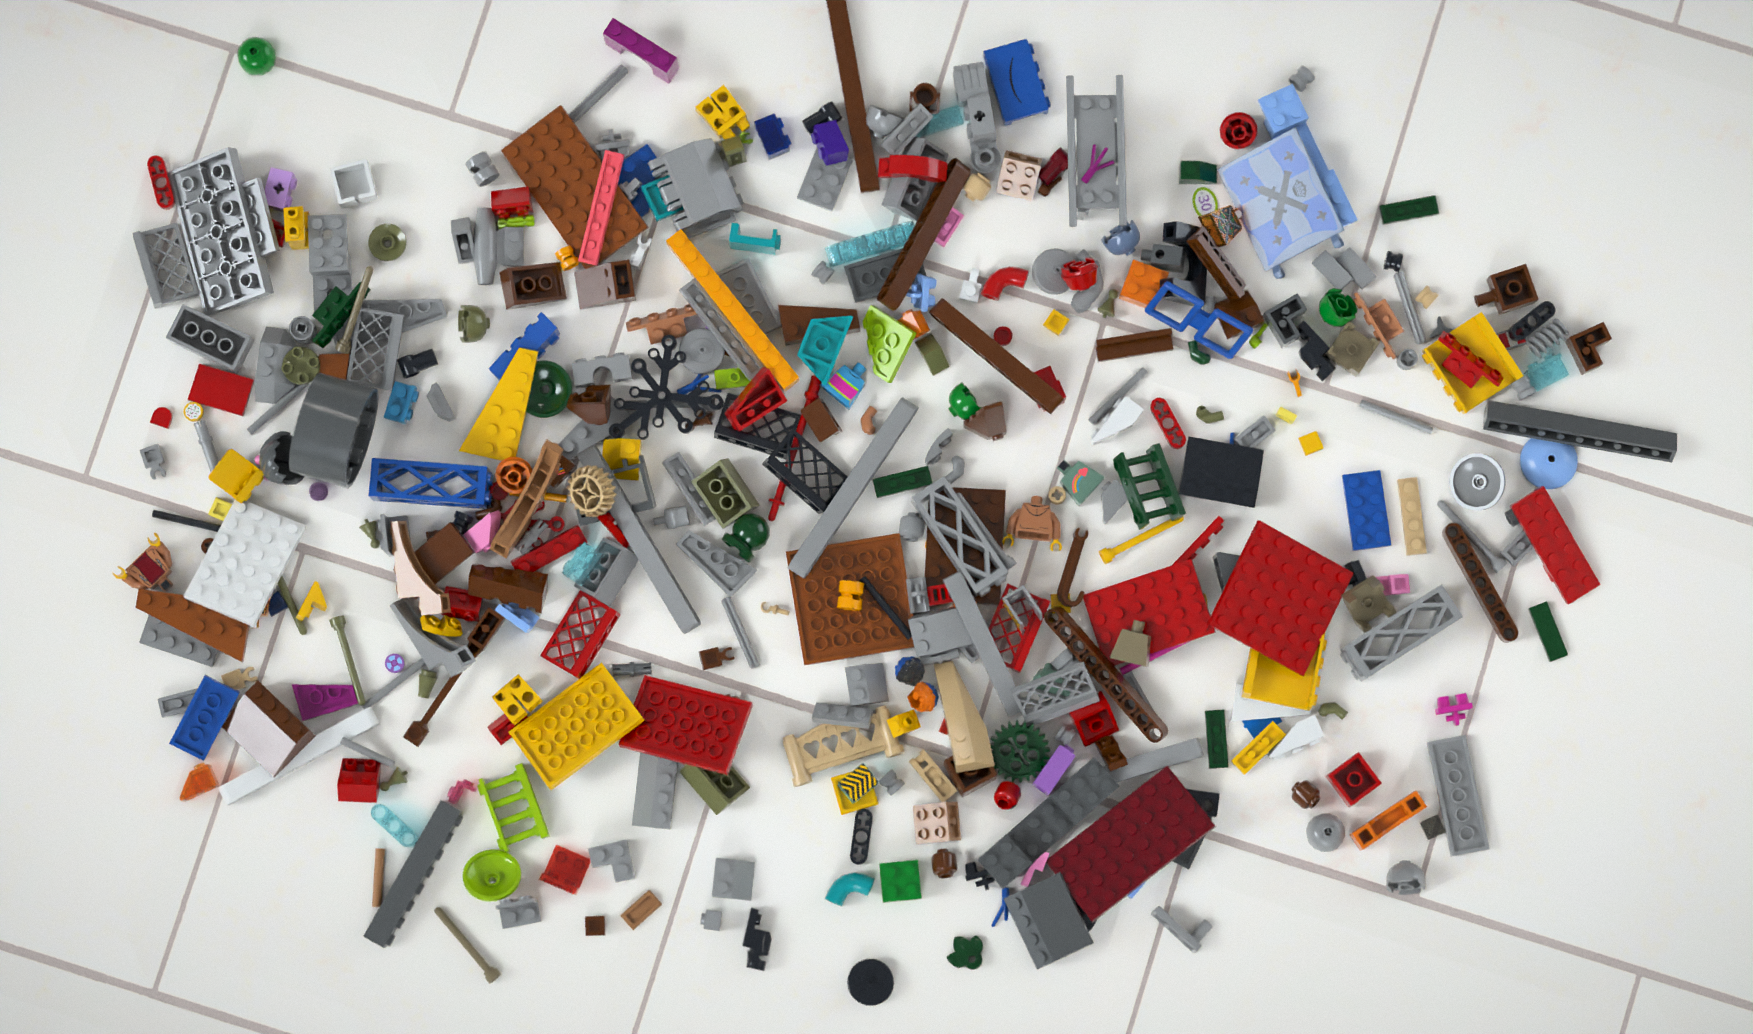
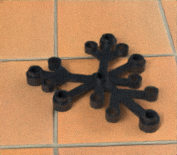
M666 335L662 338L661 344L664 348L663 359L658 349L651 348L648 351L649 358L654 360L661 369L660 385L657 384L647 371V364L643 359L637 358L633 360L631 364L633 372L641 374L653 391L633 386L630 388L629 394L632 398L643 397L652 399L647 403H638L617 398L614 401L616 409L636 411L620 424L614 423L610 426L609 434L612 438H622L625 434V429L641 418V426L637 431V436L641 440H646L649 437L650 411L656 405V415L652 420L654 427L661 428L664 426L663 415L664 407L666 406L678 422V429L683 434H688L693 430V422L689 418H684L671 401L688 403L694 411L695 417L699 420L706 417V411L698 404L709 405L712 410H720L723 407L724 401L718 394H713L710 397L700 396L710 389L707 381H700L698 387L688 395L671 393L667 388L669 371L679 363H684L687 359L683 351L676 352L674 358L671 359L672 351L677 347V340L674 336ZM667 339L672 340L671 345H666ZM652 351H657L656 357H651ZM683 354L684 358L683 360H678L677 356ZM638 362L642 363V367L640 369L635 368V365ZM707 384V389L701 390L700 386ZM637 389L639 391L638 394L632 395V391ZM661 392L665 393V397L663 399H660L658 397L659 393ZM715 398L719 400L717 405L712 404V400ZM618 401H623L622 407H617ZM699 410H702L704 412L703 416L701 417L697 416V412ZM656 419L662 420L660 425H655ZM683 422L689 424L686 429L682 428ZM616 427L620 429L618 434L613 433V429ZM641 431H646L645 437H640Z

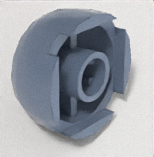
M1131 220L1130 224L1127 221V226H1116L1109 231L1111 235L1108 238L1104 235L1101 239L1110 253L1114 255L1126 254L1128 256L1136 251L1135 247L1139 243L1140 232L1134 221Z

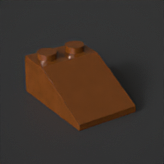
M560 262L510 267L499 272L506 310L567 299Z

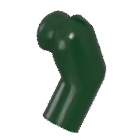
M1197 341L1188 342L1190 357L1193 361L1200 365L1210 363V355L1199 350Z

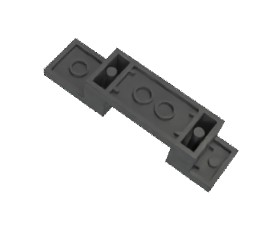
M1093 757L977 860L1000 887L1004 889L1120 787L1119 784Z

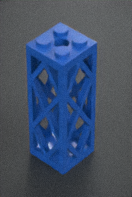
M372 458L368 496L373 501L487 509L488 505H491L492 493H490L489 489L490 486H493L494 474H492L487 466ZM398 470H401V471H399V472H397V473H395V474H393V475H391V476H389V477L383 479L384 477H386V476H388V475H390V474H392V473H394V472H396V471H398ZM418 471L438 472L439 474L428 479ZM407 472H410L422 481L403 492L388 483ZM468 475H477V481ZM456 476L461 477L472 485L452 496L438 486ZM382 485L393 493L382 492ZM433 489L443 497L421 494Z

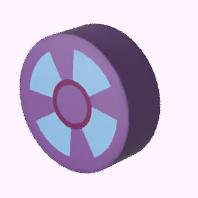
M390 654L385 659V667L391 673H399L405 666V661L399 654Z

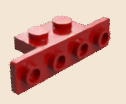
M1445 331L1441 333L1438 340L1452 351L1441 364L1444 368L1470 388L1482 376L1497 387L1501 384L1504 378L1498 370L1492 369L1483 358L1474 355L1468 346L1460 344L1451 333Z

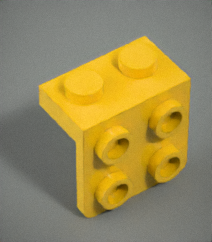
M229 449L208 476L210 481L241 504L250 498L252 489L260 485L264 479L263 473L258 467L233 449Z

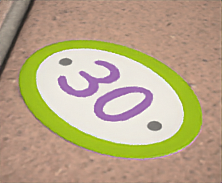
M1206 187L1198 188L1194 192L1192 199L1194 210L1205 220L1213 219L1214 216L1211 213L1217 214L1218 211L1216 196Z

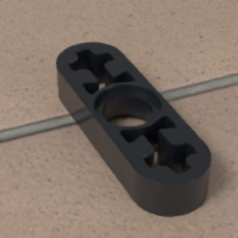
M1544 301L1509 328V337L1513 341L1518 342L1530 335L1555 314L1553 303ZM1547 307V313L1540 316L1539 313H1541L1544 310V308ZM1529 316H1532V317L1535 318V320H1536V325H1535V326L1529 325V323H1528V317H1529ZM1525 328L1519 335L1515 334L1518 329Z
M860 809L855 815L850 859L856 865L864 864L868 857L873 815L868 809ZM863 812H866L867 816L870 817L869 820L865 821V826H869V830L856 828L857 824L861 826L862 821L858 819V816L862 815ZM859 831H864L867 834L865 842H858L856 840V834ZM854 844L866 845V849L862 848L861 854L865 857L861 858L860 862H857L856 858L853 857V854H857L858 847L854 848Z

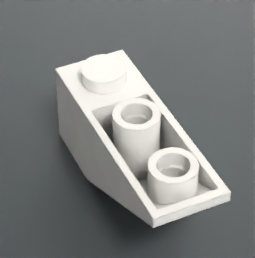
M1127 396L1123 400L1119 398L1113 406L1115 408L1114 412L1111 415L1108 413L1102 420L1104 424L1100 430L1096 428L1090 436L1092 438L1090 444L1095 445L1131 428L1144 409Z
M1313 715L1295 723L1270 753L1268 759L1274 758L1276 761L1286 757L1284 753L1288 751L1296 753L1303 750L1302 746L1307 743L1310 746L1320 743V738L1324 737V734L1316 716Z

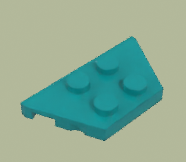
M853 316L811 319L797 356L823 385H827Z

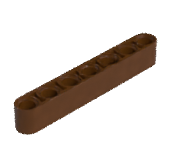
M1448 524L1442 530V536L1497 636L1504 643L1514 641L1518 637V629L1459 524ZM1448 528L1456 530V537L1449 536ZM1459 544L1466 548L1465 554L1457 551ZM1468 561L1475 564L1474 571L1467 569L1466 563ZM1477 578L1483 579L1485 583L1483 588L1476 585ZM1486 595L1493 597L1494 603L1492 605L1486 603ZM1495 612L1502 613L1503 620L1501 622L1495 619ZM1505 629L1512 631L1513 636L1511 639L1505 637Z

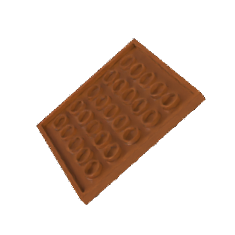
M899 533L829 544L806 578H802L789 569L804 666L915 648L913 639H906L865 587L863 595L860 596L862 599L861 611L837 608L838 597L841 596V593H839V581L860 582L859 580L866 576L910 630L908 619L913 614H910L906 587L907 575ZM798 550L786 551L788 566Z

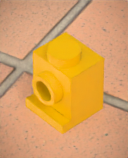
M914 709L886 720L893 738L910 733L921 727Z

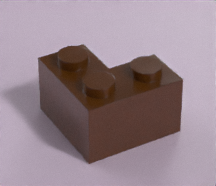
M1604 322L1575 334L1565 341L1581 375L1603 365L1596 348L1608 343L1612 339Z

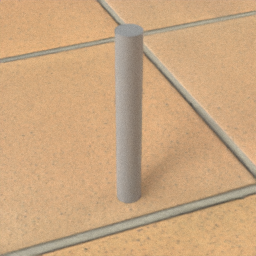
M345 737L340 741L341 745L390 768H393L395 765L394 760Z

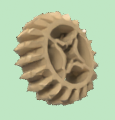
M597 465L580 467L571 474L572 478L568 480L570 485H568L567 489L570 490V493L567 496L572 498L570 503H574V509H580V514H585L586 517L603 515L616 502L613 499L617 495L613 492L616 486H612L611 482L613 479L608 478L609 473H604L603 468H598Z

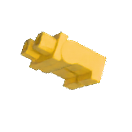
M722 85L710 97L708 96L695 106L696 112L707 122L719 138L722 137L725 140L735 137L736 135L732 129L736 126L741 132H745L750 128V124L746 119V113L725 85Z
M303 206L283 208L285 242H288L292 250L309 249V212H304Z

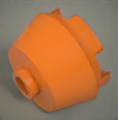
M509 457L499 463L496 468L495 477L499 487L510 494H519L523 491L533 470L524 459Z

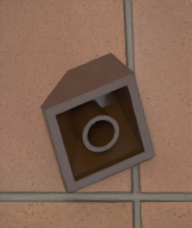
M1248 290L1244 291L1245 294L1239 299L1229 300L1227 298L1215 303L1214 309L1227 313L1253 329L1264 323L1258 305ZM1218 318L1227 340L1243 333L1240 329Z

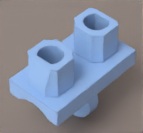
M920 273L916 275L912 289H909L906 294L907 297H911L913 307L921 309L922 312H927L928 307L935 305L934 295L929 294V289L936 287L937 280L935 278L924 276Z

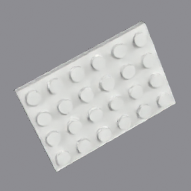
M235 499L187 588L184 598L255 627L304 534L306 526L250 502L243 501L241 504Z

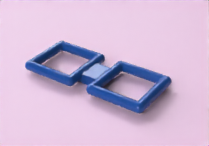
M1166 281L1146 306L1145 313L1179 332H1183L1188 325L1198 330L1194 335L1195 341L1228 359H1232L1252 335L1253 328L1219 309H1214L1209 314L1201 309L1204 306L1203 300ZM1168 290L1194 304L1181 323L1154 309ZM1217 318L1243 331V334L1230 350L1204 337Z

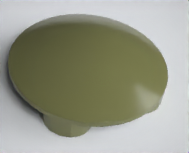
M294 347L283 359L282 372L294 384H308L319 373L320 360L317 354L310 348Z

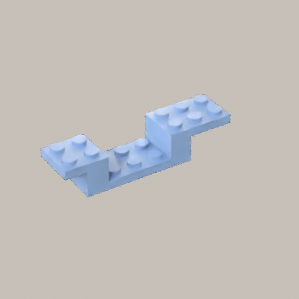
M1291 84L1258 99V103L1265 116L1263 124L1271 140L1296 127L1343 227L1356 222L1358 219L1334 169H1328L1306 122L1309 117L1294 85Z

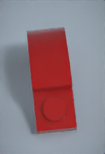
M890 155L888 158H879L878 177H911L930 183L945 182L948 163L923 156Z

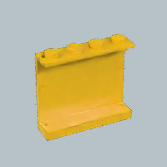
M1482 312L1449 333L1454 335L1460 344L1468 346L1474 355L1483 358L1488 366L1501 373L1504 379L1498 387L1484 376L1472 388L1459 380L1441 365L1452 351L1439 340L1422 350L1423 360L1427 365L1431 364L1434 369L1432 371L1434 377L1438 381H1442L1444 392L1448 397L1452 396L1455 401L1453 405L1459 413L1466 414L1469 410L1524 376Z
M1325 633L1319 640L1320 644L1304 676L1298 675L1250 648L1241 697L1310 711L1312 706H1316L1318 697L1315 694L1316 687L1319 688L1321 676H1318V671L1322 669L1324 658H1321L1322 651H1325L1327 640L1324 639Z

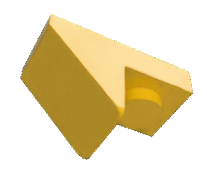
M314 581L295 617L300 621H303L305 617L309 618L313 611L311 605L322 611L327 609L317 581Z

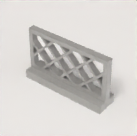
M177 223L144 232L137 231L132 233L154 309L162 307L164 304L199 295ZM175 228L176 237L173 241L164 237L167 230ZM153 234L159 237L155 246L147 243L145 236ZM162 239L171 244L167 253L157 248ZM173 246L178 247L182 251L179 259L169 254ZM155 251L165 255L160 264L152 260V255ZM167 257L176 261L172 270L162 266ZM179 263L187 267L184 277L175 273ZM160 269L170 273L166 282L157 277ZM172 275L182 279L178 288L168 284ZM184 281L192 285L193 292L185 293L180 290ZM166 286L175 291L173 297L164 299L162 292Z
M361 307L355 325L347 374L348 381L392 391L404 314ZM362 312H368L374 318L366 326L361 321ZM384 315L391 316V325L384 329L378 319ZM376 321L382 331L373 337L367 327ZM365 329L371 339L362 345L358 340V333ZM384 332L388 338V344L381 348L375 338ZM373 340L379 350L370 356L364 346ZM362 348L368 358L359 364L355 359V352ZM381 351L385 357V363L378 367L372 357ZM370 359L376 369L367 375L361 365ZM359 367L365 377L359 381L352 380V371ZM378 370L382 376L381 384L373 383L368 376Z
M1084 662L1011 689L1012 695L1028 727L1031 723H1034L1035 726L1100 701L1095 684L1092 682ZM1082 669L1083 672L1080 677L1073 675L1074 672ZM1057 678H1065L1062 684L1054 682ZM1069 680L1077 681L1074 687L1067 685ZM1081 683L1089 684L1085 687L1079 688ZM1041 684L1047 685L1044 691L1036 689L1037 686ZM1051 687L1059 688L1056 694L1048 692ZM1063 690L1071 691L1069 696H1063L1061 693ZM1020 692H1028L1026 697L1018 696ZM1033 693L1041 695L1038 701L1030 699ZM1045 696L1053 698L1048 701L1042 702ZM1027 703L1034 705L1032 707L1024 709Z

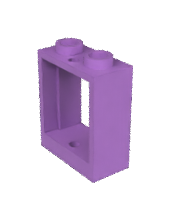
M1066 744L1064 746L1059 745L1032 785L1048 796L1075 758L1074 750Z

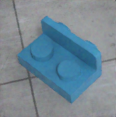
M395 381L383 417L406 425L407 420L410 421L413 415V410L411 409L413 402L416 403L419 397L418 388L414 385L410 386Z

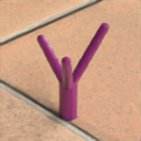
M1093 145L1090 167L1081 178V181L1087 184L1096 171L1114 164V161L1111 160L1098 166L1108 151L1107 147L1104 148L1095 161L1096 145Z

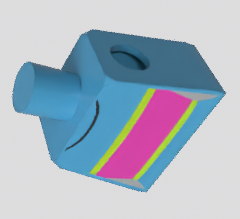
M859 362L852 370L843 365L829 377L827 385L821 384V388L850 410L865 386V381L860 377L867 369Z

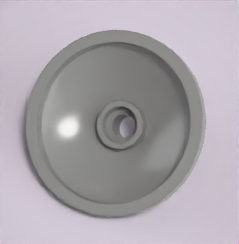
M1482 453L1469 454L1458 460L1452 468L1449 478L1450 491L1454 499L1462 507L1473 511H1481L1493 507L1501 499L1506 485L1505 474L1501 465L1491 456ZM1481 478L1484 480L1483 485L1479 483Z

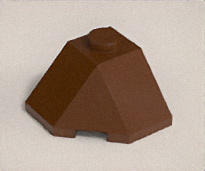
M591 385L585 388V392L579 395L575 392L569 396L567 408L586 423L595 425L608 423L611 405V385Z

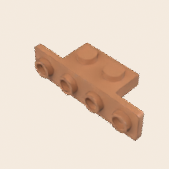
M1354 293L1356 297L1353 299L1359 309L1362 308L1365 315L1363 317L1368 325H1373L1375 329L1373 334L1378 341L1382 340L1385 346L1383 351L1388 358L1392 357L1395 360L1398 357L1388 341L1405 331L1386 299H1383L1368 308L1360 293Z
M687 304L683 308H670L660 314L651 313L644 318H632L626 322L628 332L647 328L650 344L652 345L660 343L666 335H672L675 338L685 336L687 330L683 318L697 315V313L690 304Z

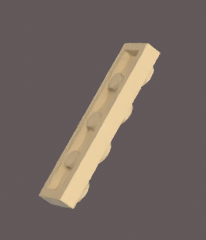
M1417 477L1398 479L1397 486L1406 556L1426 554Z

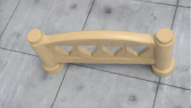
M886 705L876 708V713L872 716L871 723L875 725L872 741L862 735L858 727L824 723L798 738H795L794 734L783 737V745L794 777L792 779L794 787L812 782L810 775L812 773L884 751L886 758L905 753L898 737L893 738L886 721L891 718ZM851 729L856 730L857 734L853 747L841 738L842 732H849ZM832 735L838 737L835 753L822 743L823 738H830ZM813 741L820 743L816 759L804 750L806 743L812 744Z

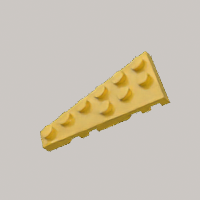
M519 347L459 451L500 461L509 457H517L539 351Z

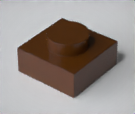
M585 916V936L605 935V916Z

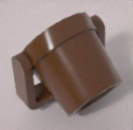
M920 83L915 87L914 91H910V112L914 109L912 108L913 98L916 105L921 103L931 114L939 113L940 93H937L933 85ZM937 100V109H930Z

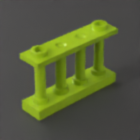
M523 763L515 765L516 770L513 771V774L489 783H485L483 778L478 779L480 783L477 785L478 791L486 799L499 835V839H497L500 850L504 849L505 853L510 852L508 845L535 835L537 837L540 836L541 839L550 837ZM513 781H521L523 788L520 789V792L492 802L489 790ZM520 799H527L529 804L527 810L500 820L498 819L495 811L496 808ZM528 817H534L536 825L533 828L505 838L501 827Z

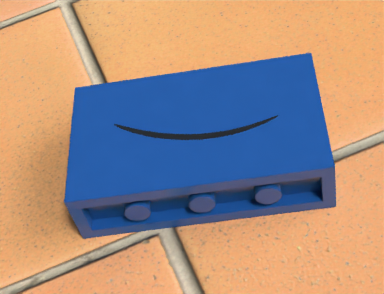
M1027 39L983 51V58L1004 126L1011 125L1013 121L1037 114H1048V108L1051 107L1048 96H1044V81L1039 79L1037 73L1040 72L1038 62L1034 61L1032 57L1034 54L1032 43L1028 44Z

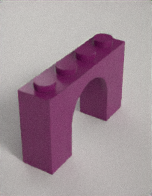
M612 18L604 30L603 37L607 46L620 54L624 50L633 53L652 68L655 76L668 84L679 70L676 56L615 18Z

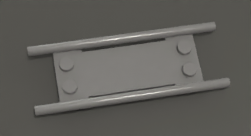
M1068 75L1066 76L1069 227H1077V209L1119 208V226H1127L1123 75H1116V95H1074V76ZM1115 118H1117L1118 185H1116ZM1075 119H1076V141H1077V185H1076V158H1075ZM1093 145H1096L1095 161L1104 148L1107 147L1108 151L1098 166L1111 160L1114 161V164L1096 171L1087 184L1081 181V178L1090 167Z

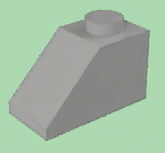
M470 218L451 220V233L458 263L473 262L474 236Z
M1116 479L1112 483L1108 481L1102 487L1104 491L1101 495L1102 521L1105 525L1128 501L1123 486Z

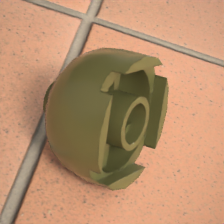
M461 305L460 307L463 310L458 312V331L463 332V337H460L462 343L477 342L485 336L487 329L490 328V319L486 318L485 312L478 306Z

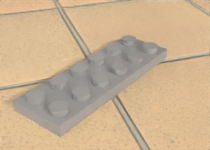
M1466 735L1427 742L1450 856L1490 849Z

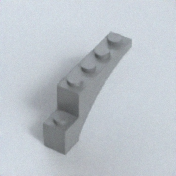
M402 598L390 605V608L430 671L444 665L450 676L453 677L465 671L476 662L467 645L462 646L445 636L422 630L421 614L416 610L409 598Z

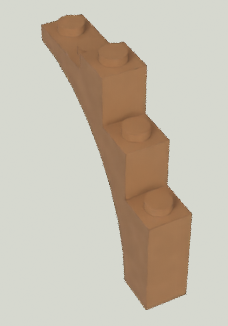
M549 440L545 441L523 491L492 540L490 550L506 559L528 529L533 514L543 502L548 487L558 475L563 448L557 443Z

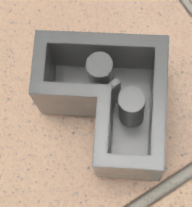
M627 840L588 848L592 868L611 864L616 883L636 878Z

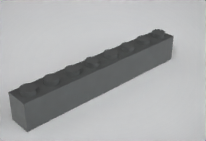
M440 800L363 937L382 948H386L387 945L391 946L396 937L393 934L405 922L403 917L406 911H411L415 904L413 901L416 894L420 895L425 886L422 883L426 877L429 878L433 873L434 867L432 866L434 862L441 859L444 853L442 848L445 843L449 844L454 834L452 831L454 827H458L464 818L461 816L462 811Z

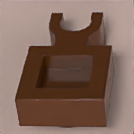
M718 647L699 651L702 669L707 670L723 666L721 660H734V657L729 658L726 656V652L732 650V647L726 648L722 652H719Z

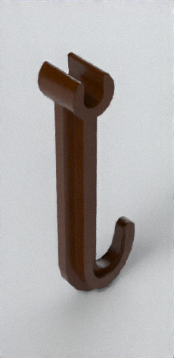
M1077 528L1073 533V541L1057 589L1058 601L1063 606L1070 608L1080 604L1085 594L1084 591H1081L1075 601L1068 599L1084 542L1089 534L1088 530H1086L1083 537H1080L1078 534L1080 528Z

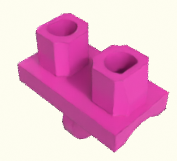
M1466 693L1456 694L1457 705L1450 706L1448 696L1438 697V708L1435 709L1436 715L1452 713V715L1445 716L1446 722L1453 721L1455 726L1459 725L1460 719H1466L1465 713L1458 714V711L1473 708L1472 703H1469Z

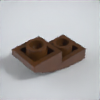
M1112 735L1102 737L1094 742L1101 758L1110 771L1128 765L1126 757L1121 752L1118 742Z

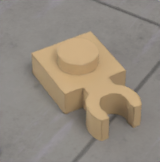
M254 667L246 668L244 673L237 669L221 675L223 683L237 691L247 687L246 681L255 682L258 680L257 676L249 677V672L255 670Z

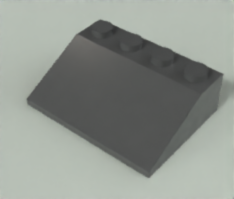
M1061 872L1004 898L1037 970L1094 943Z

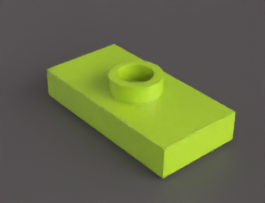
M740 368L714 370L716 390L746 387L750 383Z

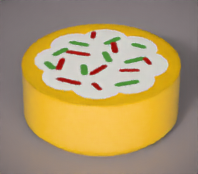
M190 402L184 407V416L189 421L197 422L204 415L203 407L196 402Z

